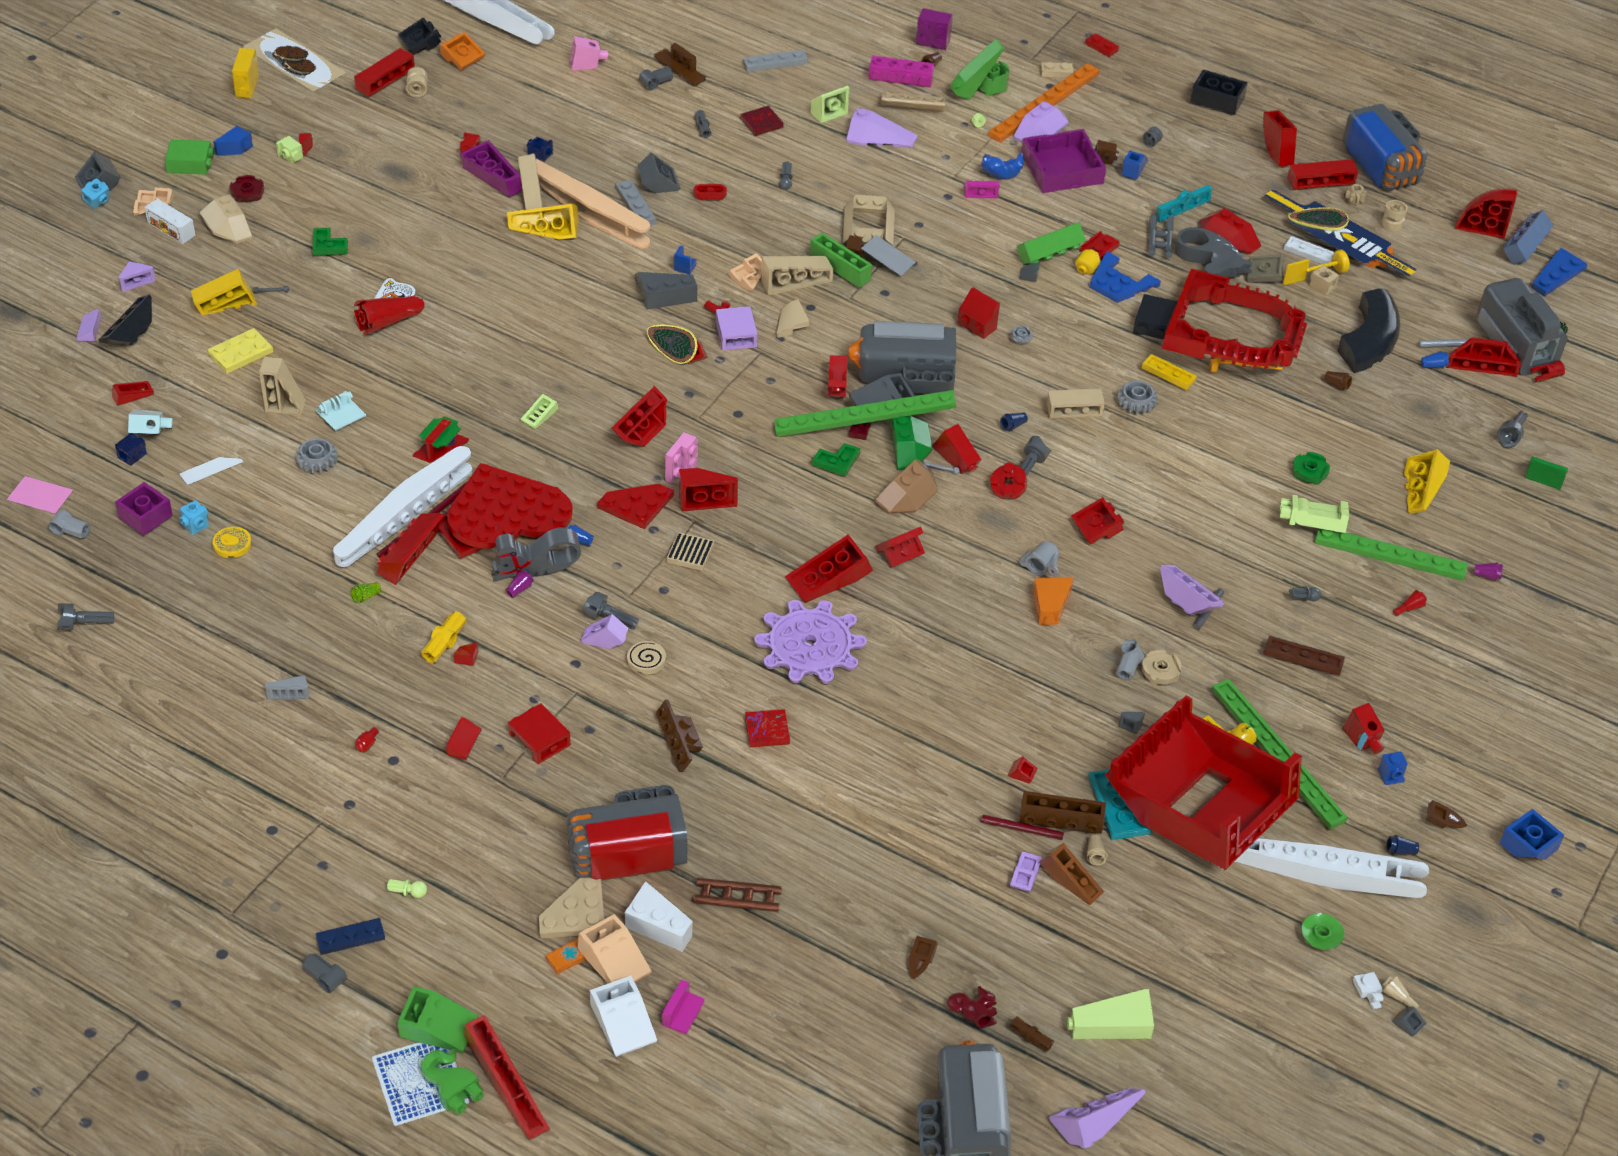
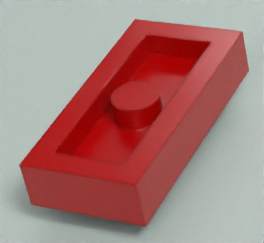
M1096 33L1085 40V45L1107 57H1111L1119 51L1118 45Z

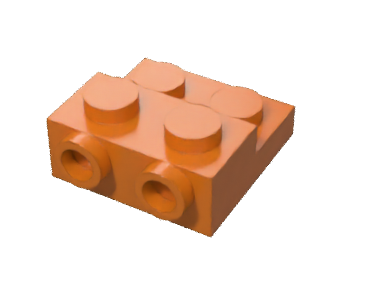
M466 32L455 35L449 41H444L439 51L449 64L453 62L460 70L485 57V52Z

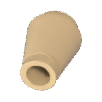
M1093 835L1089 838L1087 860L1094 866H1100L1105 863L1108 854L1101 837Z

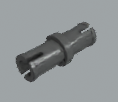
M698 110L695 112L696 125L700 129L701 136L708 138L711 136L710 123L705 116V112Z

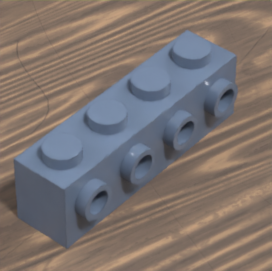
M1544 210L1530 214L1503 247L1512 265L1528 261L1529 256L1536 251V247L1549 234L1553 224Z

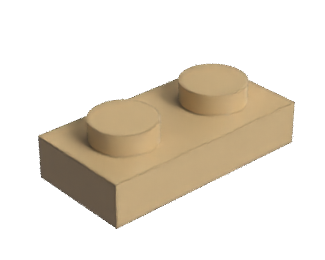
M1041 62L1042 77L1067 78L1073 73V63Z

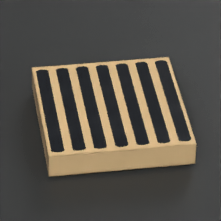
M678 532L667 556V563L703 571L714 547V540Z

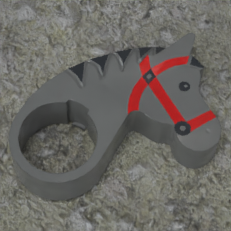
M555 528L546 532L529 546L515 542L511 534L498 536L495 541L498 555L493 560L494 569L491 571L492 575H495L493 582L508 577L514 578L518 572L523 570L527 571L532 577L556 573L569 567L581 556L577 533L569 528ZM559 545H570L562 550H551Z

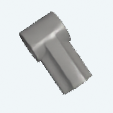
M60 510L48 524L49 529L57 535L67 533L79 538H86L91 528L90 523L73 518L65 510Z
M1134 639L1125 641L1121 646L1123 655L1116 670V675L1123 680H1131L1137 665L1145 657L1138 642Z

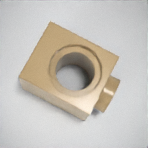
M1321 266L1312 272L1310 286L1322 294L1328 295L1337 287L1339 275L1325 266Z

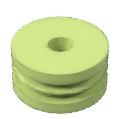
M977 113L972 117V123L975 127H981L986 122L985 117L981 113Z

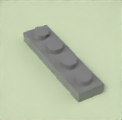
M804 50L746 57L743 58V64L747 72L805 65L808 64V58Z
M632 180L616 183V190L628 209L647 220L650 226L655 225V216Z

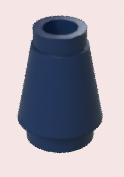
M1024 412L1007 413L1001 417L1000 424L1004 430L1012 431L1026 423L1028 417Z
M1398 835L1389 836L1386 850L1392 855H1417L1419 843Z

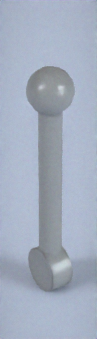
M923 461L927 467L952 471L954 474L960 472L958 467L950 468Z

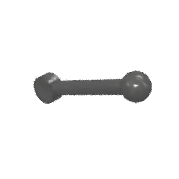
M284 286V287H280V288H259V287H254V288H253V293H254V294H258V293H260V292H269V291H284V292H288V291H289V287H288V286Z

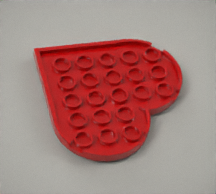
M480 463L450 506L447 514V526L451 529L452 535L462 543L476 548L491 549L496 545L497 537L502 534L513 535L515 541L520 535L540 538L552 529L567 528L572 520L573 506L569 497L558 487Z

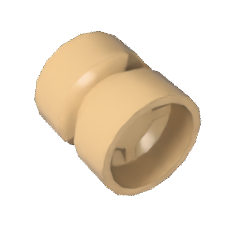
M414 67L407 72L406 91L412 97H422L427 92L428 75L423 68Z
M1391 200L1386 203L1381 223L1384 229L1392 232L1402 229L1407 212V205L1404 202Z

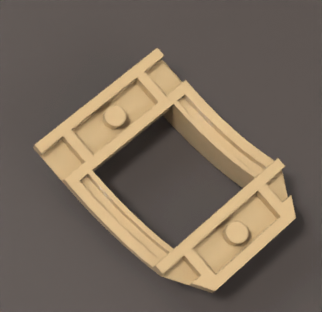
M855 195L845 206L843 245H847L849 235L863 237L862 244L868 243L877 235L893 246L895 209L885 196ZM853 212L886 214V229L852 227Z

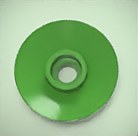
M1312 914L1303 921L1301 927L1302 936L1305 941L1318 949H1334L1344 939L1345 933L1342 924L1328 914Z

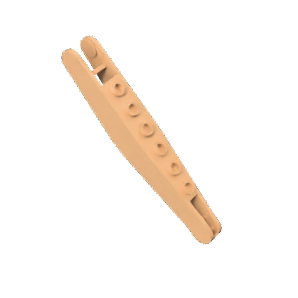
M536 159L540 187L563 205H577L579 218L637 248L643 249L650 245V238L643 234L650 229V223L592 187Z

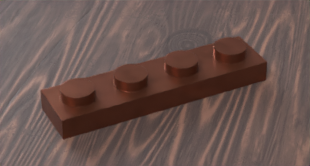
M1273 636L1268 637L1264 650L1265 655L1339 676L1345 660L1344 656Z

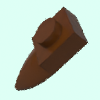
M1434 800L1428 803L1426 821L1443 829L1446 826L1452 828L1467 826L1463 818L1454 810Z
M916 936L909 957V971L912 979L920 976L926 970L929 963H932L938 946L937 941Z

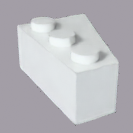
M646 881L625 911V926L627 929L683 952L692 938L693 921Z

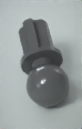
M789 161L783 162L782 173H780L781 180L779 181V186L784 190L792 187V164Z
M1293 587L1289 589V597L1301 599L1302 601L1316 602L1321 598V591L1317 587Z

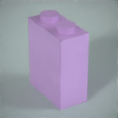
M750 306L716 309V326L722 350L757 347V330Z

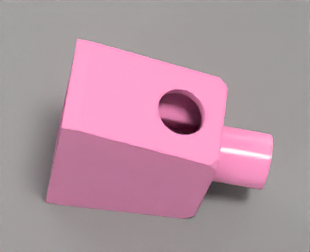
M573 37L570 55L572 71L596 69L599 60H607L608 51L600 50L598 41Z

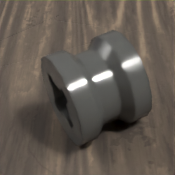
M1151 127L1142 136L1143 142L1149 147L1155 146L1163 138L1161 130L1157 127Z

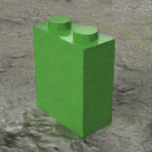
M170 139L165 157L167 173L207 174L208 169L212 166L211 158L214 157V148L211 147V141Z

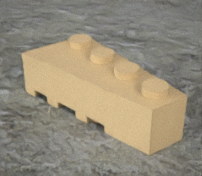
M762 256L761 283L768 296L829 283L833 280V267L826 256Z

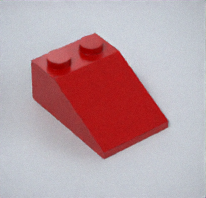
M701 468L679 469V498L682 511L737 507L738 478Z

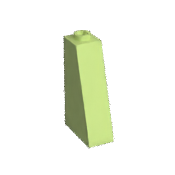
M1149 989L1073 1008L1071 1017L1067 1018L1068 1031L1071 1030L1072 1039H1151L1154 1021Z

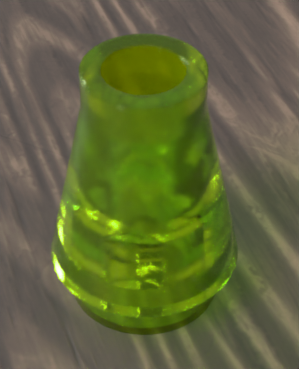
M378 582L355 584L351 588V596L356 603H362L381 593V586Z

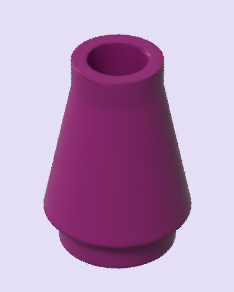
M1498 562L1475 564L1474 575L1495 581L1502 579L1503 564H1498Z
M523 570L516 574L505 591L511 598H514L531 587L534 580L527 571Z

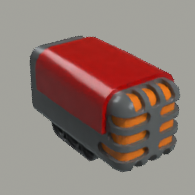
M669 785L621 791L615 795V803L575 809L568 814V844L574 872L579 878L591 877L595 880L601 879L602 881L672 870L674 865L687 863V831L678 794H675L674 789Z

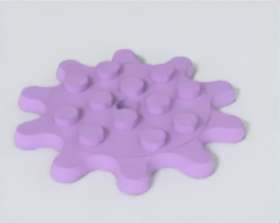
M791 600L788 603L789 613L787 615L780 616L773 612L764 615L766 625L771 627L772 630L769 633L757 634L754 641L758 647L772 650V653L764 658L766 668L774 669L780 666L789 668L788 676L791 682L799 683L803 676L815 674L822 683L828 684L834 678L832 671L834 668L842 667L852 671L858 666V660L850 654V651L864 648L867 639L862 635H854L849 631L856 624L857 617L853 614H845L841 617L834 616L831 613L832 603L830 601L823 600L818 603L815 609H806L799 600ZM812 640L815 643L812 645L807 643L806 641Z

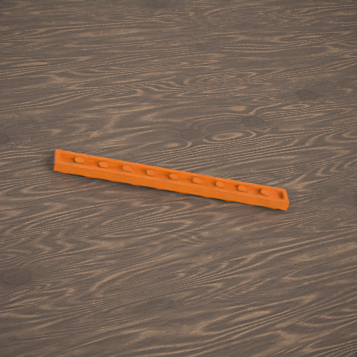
M1087 63L989 130L988 136L999 143L1003 142L1016 133L1024 116L1044 101L1055 106L1097 77L1100 69Z

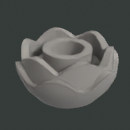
M1016 326L1011 331V338L1019 345L1029 343L1033 337L1032 331L1027 326Z

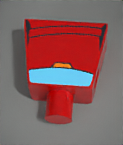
M1366 703L1352 709L1342 728L1359 750L1363 751L1371 748L1374 754L1382 752L1385 747L1380 739L1385 731L1371 704Z

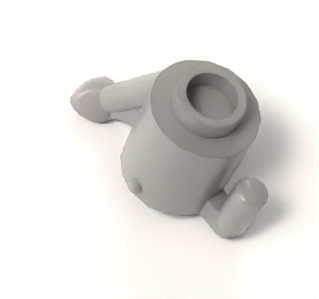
M1042 541L1032 552L1027 551L1020 559V564L1023 567H1027L1035 575L1042 576L1048 571L1052 576L1057 577L1059 574L1057 563L1060 553L1055 544Z

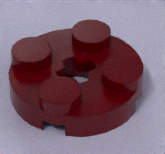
M253 175L239 176L234 183H230V193L235 198V201L239 203L252 200L258 201L264 193V183L261 179H255Z

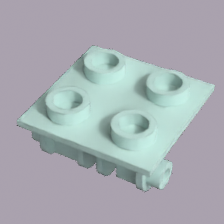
M344 391L338 396H334V399L329 398V400L321 402L318 409L315 410L335 431L366 416L351 400L353 396L350 391Z

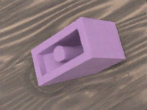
M611 614L587 626L581 642L611 649L625 642L628 627Z

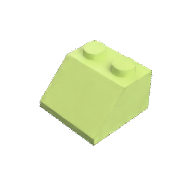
M845 86L812 99L811 114L820 123L848 114L849 87Z

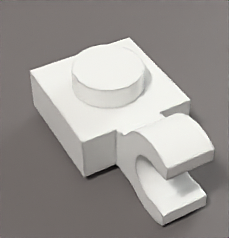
M1375 973L1354 976L1353 983L1360 997H1367L1372 1009L1381 1008L1379 1001H1383L1381 994L1383 988Z

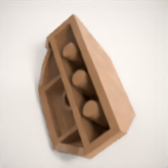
M920 459L914 460L886 487L875 502L888 514H893L894 512H916L938 491L933 471Z

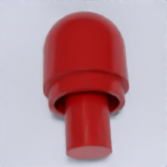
M373 727L369 732H363L355 741L356 749L360 752L368 751L376 741L375 736L379 733V730Z

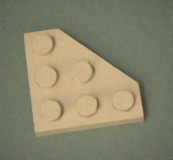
M591 877L579 878L540 914V939L579 936L580 932L604 920L601 879L595 880Z

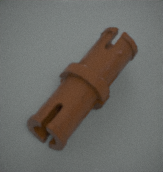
M1018 1016L1014 1018L1011 1023L1012 1025L1009 1027L1010 1029L1019 1033L1025 1038V1041L1028 1043L1032 1042L1046 1053L1051 1049L1054 1040L1038 1031L1039 1028L1036 1026L1032 1027Z

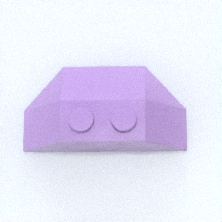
M1043 101L1024 116L1014 135V139L1022 143L1023 138L1057 134L1068 125V120L1062 111Z
M1161 565L1160 570L1165 595L1171 598L1174 604L1181 606L1185 613L1190 615L1203 614L1223 607L1224 602L1187 573L1182 572L1177 566Z

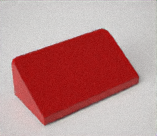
M461 717L446 745L447 755L466 760L481 732V728L468 719Z

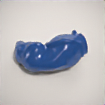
M1020 153L1016 159L1012 158L1008 161H1003L999 157L984 154L981 167H984L983 170L993 177L1010 179L1018 176L1024 166L1023 154Z

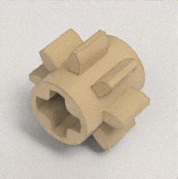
M1354 184L1348 187L1345 198H1349L1348 201L1351 204L1357 205L1360 202H1364L1367 191L1364 190L1362 185Z

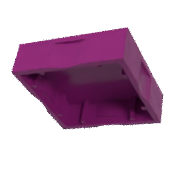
M1084 129L1023 138L1021 153L1042 193L1104 184L1106 166L1099 154L1093 149L1092 142Z

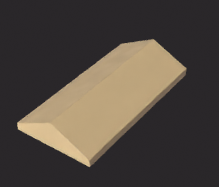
M883 92L881 98V105L945 111L946 97Z

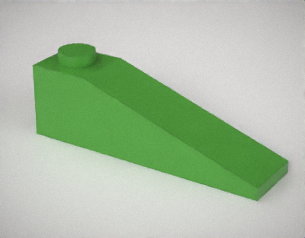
M998 39L991 42L957 74L950 85L957 96L969 100L972 98L1005 49Z

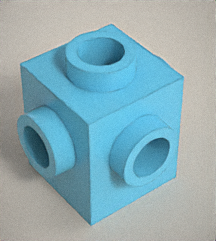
M97 178L92 182H88L81 190L82 199L93 209L106 203L110 198L109 187Z
M197 500L179 508L181 514L179 520L192 535L209 527L207 519L209 513L204 505L201 506Z

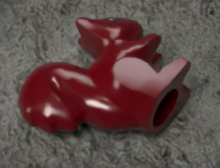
M978 986V998L971 1000L967 994L961 992L954 993L948 998L947 1006L955 1013H962L967 1020L974 1022L979 1029L997 1024L996 1019L993 1018L997 1014L996 1007H992L997 1004L995 1001L996 996L981 986Z

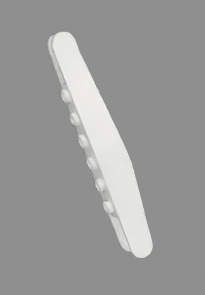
M444 0L453 7H458L464 12L533 44H539L543 39L550 40L554 37V29L550 24L509 0Z
M465 446L456 447L403 481L334 547L335 563L340 567L351 565L410 523L413 518L418 517L470 476L472 466L466 463L471 457L470 449Z
M1258 838L1235 861L1305 882L1340 890L1421 898L1427 894L1425 884L1418 881L1400 879V876L1424 878L1429 874L1428 865L1407 859L1324 845Z

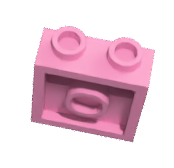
M683 432L666 453V482L672 484L676 478H679V469L696 468L698 459H696L698 457L697 437Z

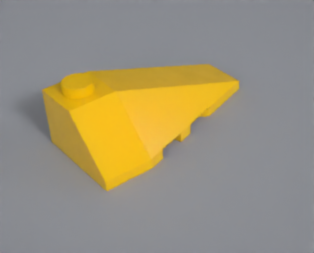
M565 204L507 212L510 230L559 240L577 238L579 225L577 205Z

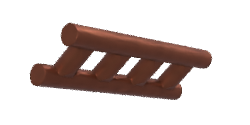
M697 878V886H702L703 888L701 895H694V903L779 912L780 903H773L774 894L781 895L782 886ZM711 887L724 889L723 897L710 896ZM732 890L745 891L744 900L731 898ZM753 892L766 893L765 902L752 901Z

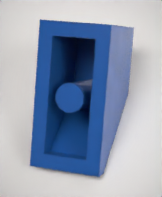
M238 126L213 141L215 155L217 156L240 155L253 147L251 133Z

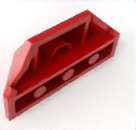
M1226 208L1211 212L1199 220L1200 228L1210 230L1222 236L1239 252L1252 254L1261 247V243L1251 223Z
M1471 337L1450 353L1447 368L1517 377L1521 361L1508 342Z
M656 386L652 387L611 429L624 442L641 447L646 446L666 426L667 398Z

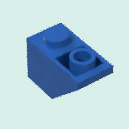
M1129 150L1124 159L1122 175L1138 179L1148 162V158L1144 154Z

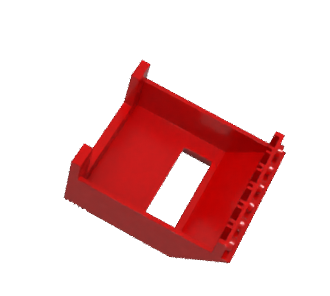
M1186 695L1180 701H1177L1168 712H1165L1156 723H1153L1143 735H1140L1131 746L1126 747L1118 758H1114L1110 765L1111 769L1104 775L1142 825L1206 861L1209 860L1210 863L1216 864L1217 867L1219 866L1226 870L1299 799L1302 756L1294 752L1284 762L1194 715L1192 713L1193 699ZM1206 774H1212L1228 783L1192 818L1171 808Z

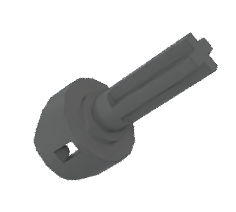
M1520 411L1514 420H1508L1501 424L1497 434L1504 447L1512 448L1520 442L1524 435L1522 425L1528 417L1527 413Z
M1032 436L1024 447L1027 457L1020 467L1025 471L1026 476L1036 462H1044L1051 452L1039 436Z
M595 592L587 598L583 608L586 615L598 619L601 614L605 616L613 614L624 625L633 629L636 628L639 618L607 604V595Z
M58 603V612L62 617L57 623V630H73L75 622L114 623V612H76L74 604Z

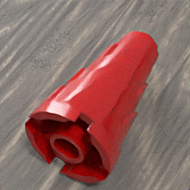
M417 296L357 300L354 304V307L358 306V310L354 311L359 330H365L363 334L368 335L398 323L403 319L418 315L424 309L425 304L423 299Z

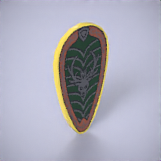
M1336 208L1303 209L1292 212L1288 216L1289 220L1297 224L1331 231L1345 228L1349 221L1348 215Z
M664 324L648 328L647 335L651 343L671 361L685 364L695 356L697 339L690 330Z

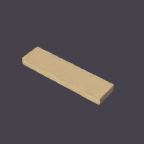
M535 154L520 156L518 160L526 210L543 208Z

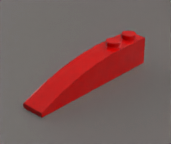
M486 1015L465 1024L464 1036L496 1092L527 1138L531 1140L549 1131L550 1128Z

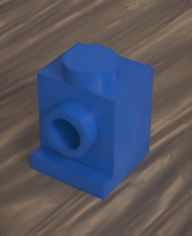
M1402 751L1382 755L1378 771L1385 785L1405 781L1404 774L1408 763Z

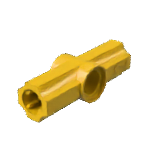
M458 611L452 612L442 626L438 625L435 627L431 640L421 651L422 657L427 662H437L447 648L451 649L454 646L457 634L467 623L462 613Z

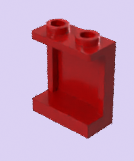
M542 703L508 722L509 735L511 737L516 735L533 752V760L537 764L542 763L571 745L570 732Z

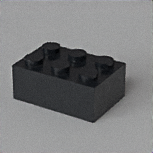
M1203 69L1193 85L1190 102L1235 115L1245 98L1248 82Z

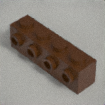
M1023 791L1019 822L1102 834L1106 802Z

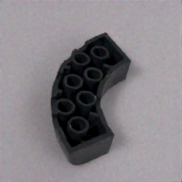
M1386 289L1362 292L1359 309L1364 316L1365 322L1353 332L1341 335L1338 352L1353 373L1371 368L1376 362L1383 361V358L1392 352L1398 340L1400 315L1394 299Z

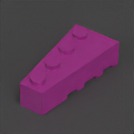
M489 140L460 153L465 170L510 197L523 191L520 174Z

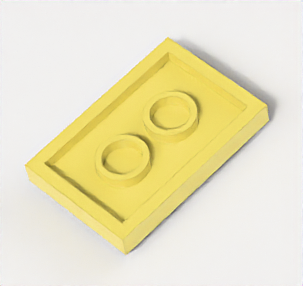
M255 328L208 349V355L227 374L273 353V347Z

